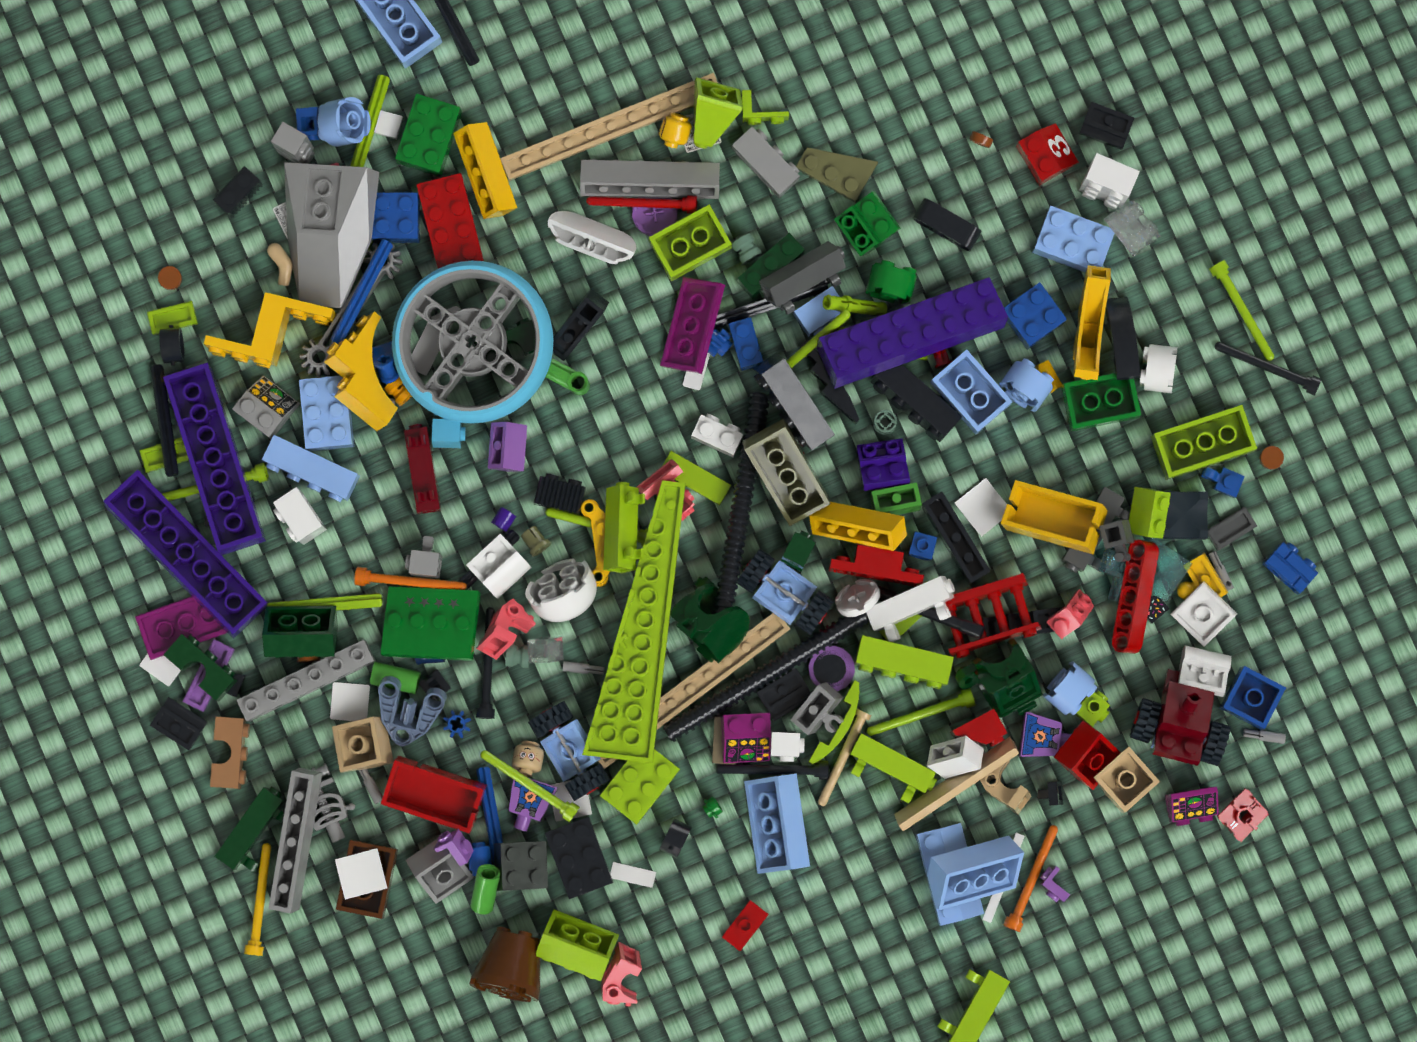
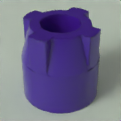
M500 507L491 523L507 532L516 516L505 508Z

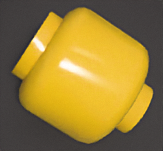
M671 113L670 116L663 118L659 136L665 141L664 145L677 149L678 145L687 144L692 129L688 117Z

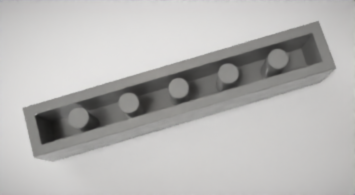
M581 160L580 194L581 196L683 198L687 197V195H697V199H719L720 163Z
M304 768L291 771L269 909L291 914L300 909L323 772Z

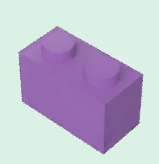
M491 422L488 469L506 472L524 471L527 425L511 422Z

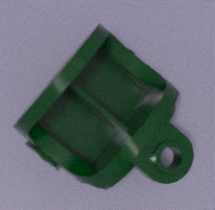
M705 576L703 579L699 577L693 583L696 590L682 598L671 610L670 615L678 622L676 624L677 628L699 646L697 651L710 663L715 660L719 664L726 655L731 654L743 641L749 629L750 617L745 610L738 606L729 607L719 613L712 614V611L715 610L713 607L714 603L717 602L715 601V596H718L716 589L719 588L708 577Z
M1013 638L1007 641V646L1011 653L1007 659L993 664L975 658L971 661L972 664L958 669L955 680L962 689L978 684L990 707L995 709L999 718H1003L1016 710L1019 715H1023L1037 706L1035 699L1043 695L1034 668Z

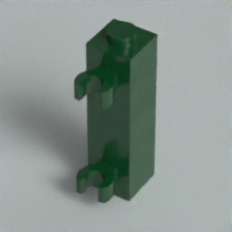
M272 786L270 789L263 787L214 857L232 870H237L239 865L243 864L246 868L255 872L260 864L247 854L273 817L283 824L285 812L280 809L285 802L281 798L283 794Z

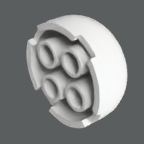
M573 558L559 561L542 570L543 576L536 580L535 583L530 581L525 592L527 600L538 616L550 622H564L576 618L590 607L596 596L597 583L588 563L585 560L583 562H576ZM561 570L559 575L563 581L559 583L556 575L552 572Z

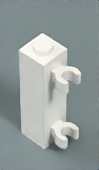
M939 576L874 605L866 613L873 630L880 631L885 629L888 641L895 642L901 639L895 626L896 623L932 607L936 608L940 620L952 617L945 602L955 598L952 593L955 592V588L950 579H947L946 576Z

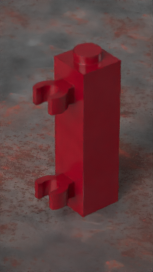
M422 424L410 425L409 430H404L417 513L420 515L442 511L429 429L423 427Z

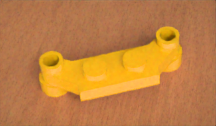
M587 499L581 505V512L585 517L591 519L597 564L592 572L594 576L597 573L602 574V580L596 581L597 587H602L607 584L609 580L608 575L611 572L603 570L605 512L600 509L599 504L595 500ZM588 504H592L594 507L591 512L586 511Z

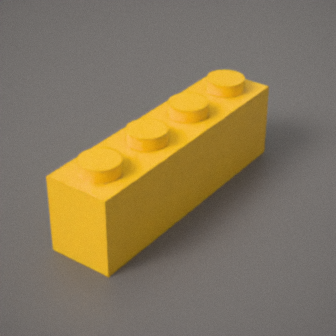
M488 123L468 124L454 132L453 134L483 219L501 217L517 209Z
M830 502V505L809 516L812 534L891 551H894L907 536L905 518L900 515Z

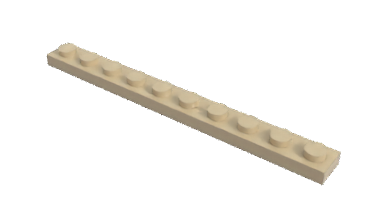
M714 73L701 77V79L718 83ZM694 81L500 158L509 181L663 120L665 116H670L671 113H680L694 107Z
M772 613L748 631L740 645L731 654L726 655L719 664L715 660L712 663L707 662L660 698L657 729L788 632L790 628L786 622ZM600 757L601 760L598 762L606 769L618 759Z

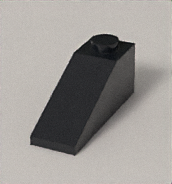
M592 288L553 336V354L565 361L601 317L609 304L606 299Z

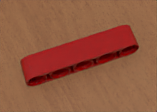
M1134 540V543H1131L1128 548L1131 559L1125 565L1112 637L1114 650L1121 653L1136 654L1141 650L1159 556L1157 544L1145 540Z

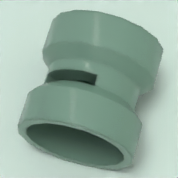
M751 233L740 237L732 243V248L734 251L739 252V259L743 265L762 254L760 248L753 244L754 238Z
M881 410L876 414L873 421L875 431L881 435H889L897 425V418L890 410Z
M512 644L506 650L505 666L513 667L520 664L522 668H529L531 645H523L519 648Z

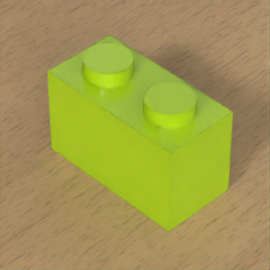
M1134 488L1129 517L1132 534L1163 539L1171 493L1150 488Z

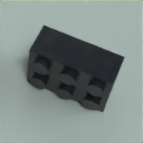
M590 817L545 833L569 899L614 883Z

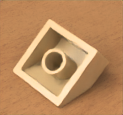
M369 717L332 726L340 773L376 768L394 763L389 734L381 721V717Z
M1129 746L1093 777L1121 813L1127 812L1160 782Z

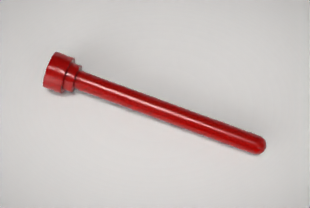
M687 195L683 199L589 196L586 199L587 204L592 206L674 208L687 211V214L697 211V195Z

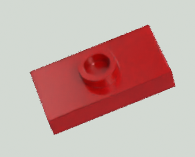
M750 900L723 934L722 938L741 951L769 914Z

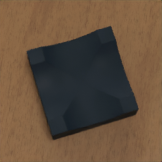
M1164 491L1171 493L1163 539L1206 540L1208 538V492Z

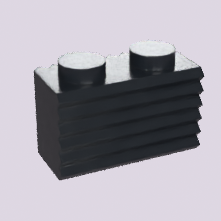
M244 166L216 195L213 201L231 218H234V214H238L237 211H241V208H244V204L250 201V198L253 197V194H256V191H260L259 187H263V184Z
M546 473L545 477L540 476L534 505L580 515L586 487L581 486V481L568 479L567 483L559 481V476Z

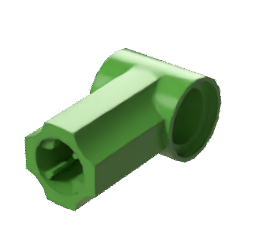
M552 358L545 378L572 391L575 395H584L589 391L590 382L584 373L576 371ZM576 379H584L585 383L582 388L575 389L573 387V382Z

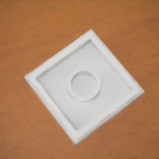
M1203 581L1171 615L1205 647L1237 613Z

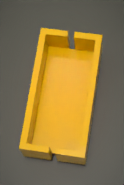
M1015 480L1009 501L1015 507H1018L1017 511L1012 505L1007 504L1001 520V525L1007 531L1094 554L1100 536L1097 529L1100 530L1099 526L1104 524L1108 512L1103 504Z

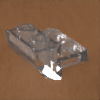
M1133 200L1124 204L1120 209L1109 214L1104 219L1133 257L1161 237L1157 226L1146 218L1143 208Z

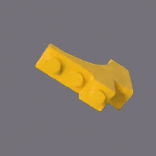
M1087 265L1078 310V326L1073 346L1074 377H1079L1083 380H1098L1102 330L1111 281V268Z
M374 311L368 316L363 315L356 323L358 328L355 332H351L346 339L338 344L334 342L326 352L329 355L324 363L343 378L337 385L339 390L334 397L375 431H378L388 425L398 407L394 405L384 392L375 372L372 344L375 329L381 316Z

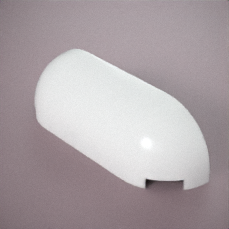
M558 211L551 214L548 219V228L551 229L558 243L604 262L618 264V262L630 260L636 251V243L628 234L577 213Z

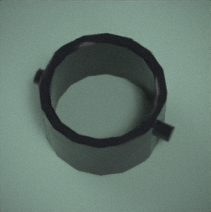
M169 325V328L160 329L159 341L163 363H171V366H175L176 362H184L185 349L181 328H173V325Z
M674 818L659 850L677 858L692 827Z

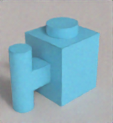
M444 418L433 419V448H461V441L466 440V427H462L460 422Z

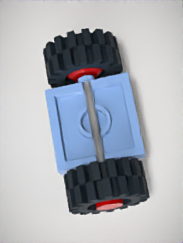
M759 549L744 568L737 584L752 593L760 581L763 582L753 596V599L789 625H791L801 610L804 611L795 625L811 635L826 616L834 600L819 590L809 604L807 601L817 586L780 560L770 574H766L775 559L762 549Z
M1142 698L1135 714L1130 738L1145 743L1150 742L1153 732L1157 728L1161 703ZM1211 721L1208 735L1203 741L1200 761L1215 766L1220 764L1229 739L1230 726ZM1155 730V733H1154V737H1153V741H1152V744H1151V748H1153V746H1154V740H1155L1156 730Z
M563 701L543 711L528 723L537 738L551 731L553 732V734L540 741L563 782L576 774L578 775V777L565 784L572 799L575 801L595 791L608 782L610 778L602 764L588 771L586 770V768L601 760V758L582 755L588 736L578 719L561 727V725L573 718L568 706Z

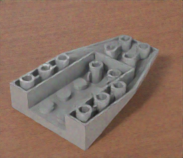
M284 162L287 237L299 301L324 307L343 308L372 240L379 172L367 167Z

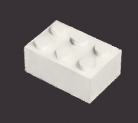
M1096 153L1088 167L1079 191L1083 192L1082 195L1090 200L1097 198L1104 201V205L1111 209H1116L1117 207L1121 209L1129 198L1140 171Z

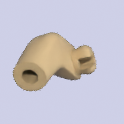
M272 243L268 246L267 253L278 266V284L289 286L293 270L292 260L280 244Z

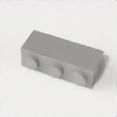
M285 122L281 123L271 140L278 154L293 163L309 164L314 157V147L307 135Z
M751 127L732 145V150L780 199L799 181L800 176L798 173L800 171L792 162L787 163L782 158L784 154L777 146L771 147L766 141L768 139L767 136L760 129L755 130Z

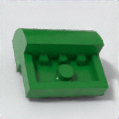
M875 191L869 193L834 219L860 257L886 242L885 240L901 229Z

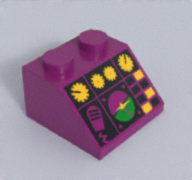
M770 713L721 716L723 763L770 761Z
M1217 787L1165 795L1169 822H1176V826L1190 824V819L1199 818V822L1211 821L1214 815H1219Z

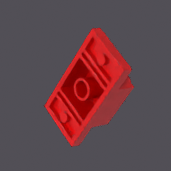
M859 544L855 550L854 562H850L849 557L836 556V559H831L828 570L829 572L914 587L923 584L924 575L919 574L920 570L906 568L904 571H901L904 552Z

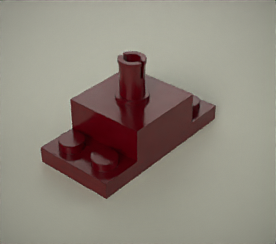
M1168 669L1165 675L1161 710L1159 712L1152 754L1198 766L1201 759L1203 741L1209 731L1215 692L1178 683L1180 671Z

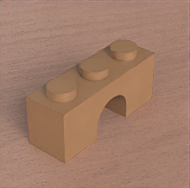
M215 716L214 740L227 742L231 747V756L225 763H212L210 787L241 789V784H245L246 770L242 769L243 761H247L248 747H244L245 738L249 737L250 724H246L244 718Z

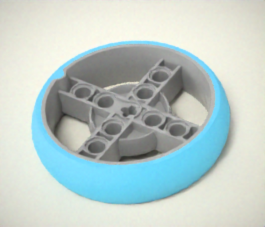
M463 261L446 265L431 272L421 279L407 294L394 321L392 353L403 385L411 396L424 408L435 415L451 421L484 423L505 417L516 411L539 389L546 377L552 359L553 329L543 300L524 278L514 271L494 263ZM464 279H484L500 284L483 308H464L452 314L431 298L435 292L444 286ZM498 299H504L506 302V306L502 310H496L495 303ZM519 300L527 308L535 330L534 356L528 370L505 353L507 336L502 323ZM434 309H440L441 316L438 320L431 319V312ZM417 315L440 331L438 347L443 362L426 385L419 377L411 355V333ZM490 317L492 320L491 327L483 329L481 326L482 320ZM457 322L459 324V331L456 334H450V325ZM476 336L477 338L475 339V341L477 342V345L475 347L471 346L469 348V338L474 339ZM489 350L496 351V358L492 362L486 360V353ZM457 355H462L464 362L461 366L456 367L453 363L454 358ZM511 363L515 366V371L512 375L506 376L504 368L507 364ZM492 370L515 387L504 397L484 405H460L446 400L463 376H481ZM448 373L450 381L447 385L442 386L440 384V377Z

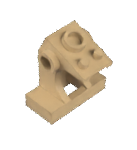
M1008 761L980 781L987 793L1019 815L1032 796L1021 785L1019 788L1010 789L1002 784L1001 775L1010 761ZM992 779H996L994 784H989Z

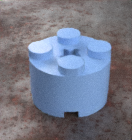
M347 97L328 101L320 105L318 108L319 138L335 147L363 141L364 136H367L370 131L371 120L368 110H364L361 104L363 103L361 100L355 97Z
M1024 358L1022 361L1014 362L999 383V387H1005V393L1013 402L1023 408L1029 405L1033 407L1031 411L1036 412L1053 389L1052 382L1054 379L1045 372H1039L1034 368L1035 365L1030 360Z
M1072 661L1069 663L1071 668L1068 670L1063 668L1047 687L1050 692L1043 694V697L1064 715L1068 713L1075 715L1082 707L1080 702L1086 696L1090 697L1097 689V686L1094 684L1095 679Z

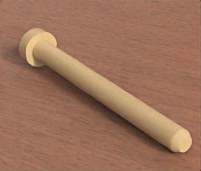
M859 709L856 710L857 718L818 799L819 805L825 806L865 720L869 721L872 715Z

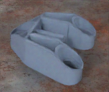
M385 676L378 687L381 721L393 742L399 746H406L428 732L443 709L447 694L439 688L428 689L418 719L414 718L418 702H415L412 698H409V700L404 699L401 714H397L402 685L397 678ZM389 683L394 685L396 689H389L384 685ZM436 695L441 701H435L430 696ZM405 730L408 732L409 737L406 739L399 738L397 731Z

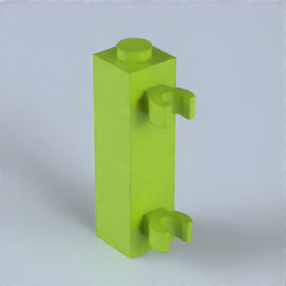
M617 482L616 486L606 488L603 570L616 573L635 571L636 560L643 558V549H637L638 505L645 503V494H639V488L631 487L630 483Z
M860 733L851 750L850 755L858 758L851 774L860 777L866 763L907 784L900 798L906 803H910L916 790L922 793H926L927 790L932 791L937 781L934 778L936 772Z
M969 969L965 978L979 986L956 1026L944 1019H941L938 1024V1028L951 1034L947 1042H977L1010 981L989 969L984 977Z

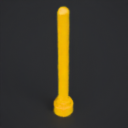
M264 843L261 850L251 940H248V945H245L244 954L263 956L264 947H262V942H260L271 854V845L269 843Z

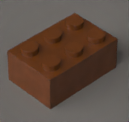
M350 840L347 856L378 849L387 889L345 899L342 886H340L336 910L383 919L385 917L398 849Z

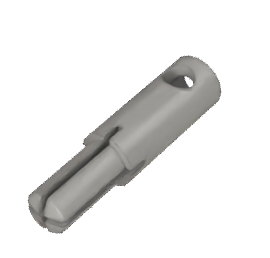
M1217 552L1209 553L1215 571L1227 591L1233 589L1234 586Z
M569 661L563 662V671L600 675L605 673V667Z
M1244 729L1243 731L1244 737L1285 744L1286 734L1250 729Z
M358 770L374 803L381 802L383 796L368 770Z

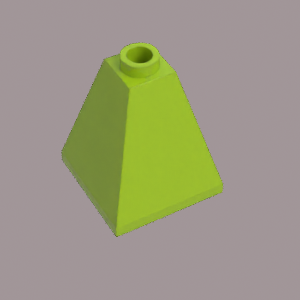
M695 78L693 140L697 147L703 149L712 147L742 111L740 89Z

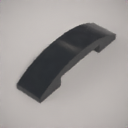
M1128 298L1107 299L1105 311L1107 321H1109L1114 351L1117 380L1140 378L1136 334Z

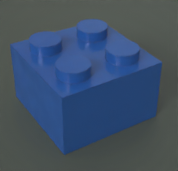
M377 193L372 241L374 243H380L382 239L391 243H420V197L418 193Z
M1040 282L1004 307L1008 315L1007 323L1027 350L1063 325L1067 320Z
M1242 666L1239 668L1219 708L1263 730L1266 728L1286 687L1246 666Z

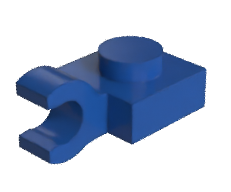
M1206 467L1201 477L1215 482L1214 490L1233 498L1237 497L1245 477L1224 467L1220 473Z

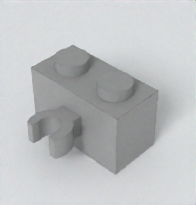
M424 536L422 551L411 550V555L406 556L405 569L409 570L411 576L440 579L443 556L440 553L432 552L433 537Z
M827 682L818 684L792 717L791 721L807 735L816 733L823 723H825L827 731L834 733L836 729L831 724L832 720H836L839 724L844 720L840 715H833L832 711L844 697Z

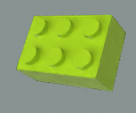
M710 204L649 237V243L671 282L732 249V244Z
M654 749L653 763L627 760L600 796L637 825L680 769Z
M554 909L543 932L536 956L544 961L563 966L567 970L583 974L590 979L601 981L619 934Z

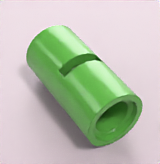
M379 662L374 663L370 678L371 685L379 686L383 677L393 676L400 680L402 692L416 695L421 672ZM387 683L384 685L389 689H396L392 684Z
M483 864L477 869L470 904L471 909L475 913L486 915L494 909L500 879V870L494 865Z

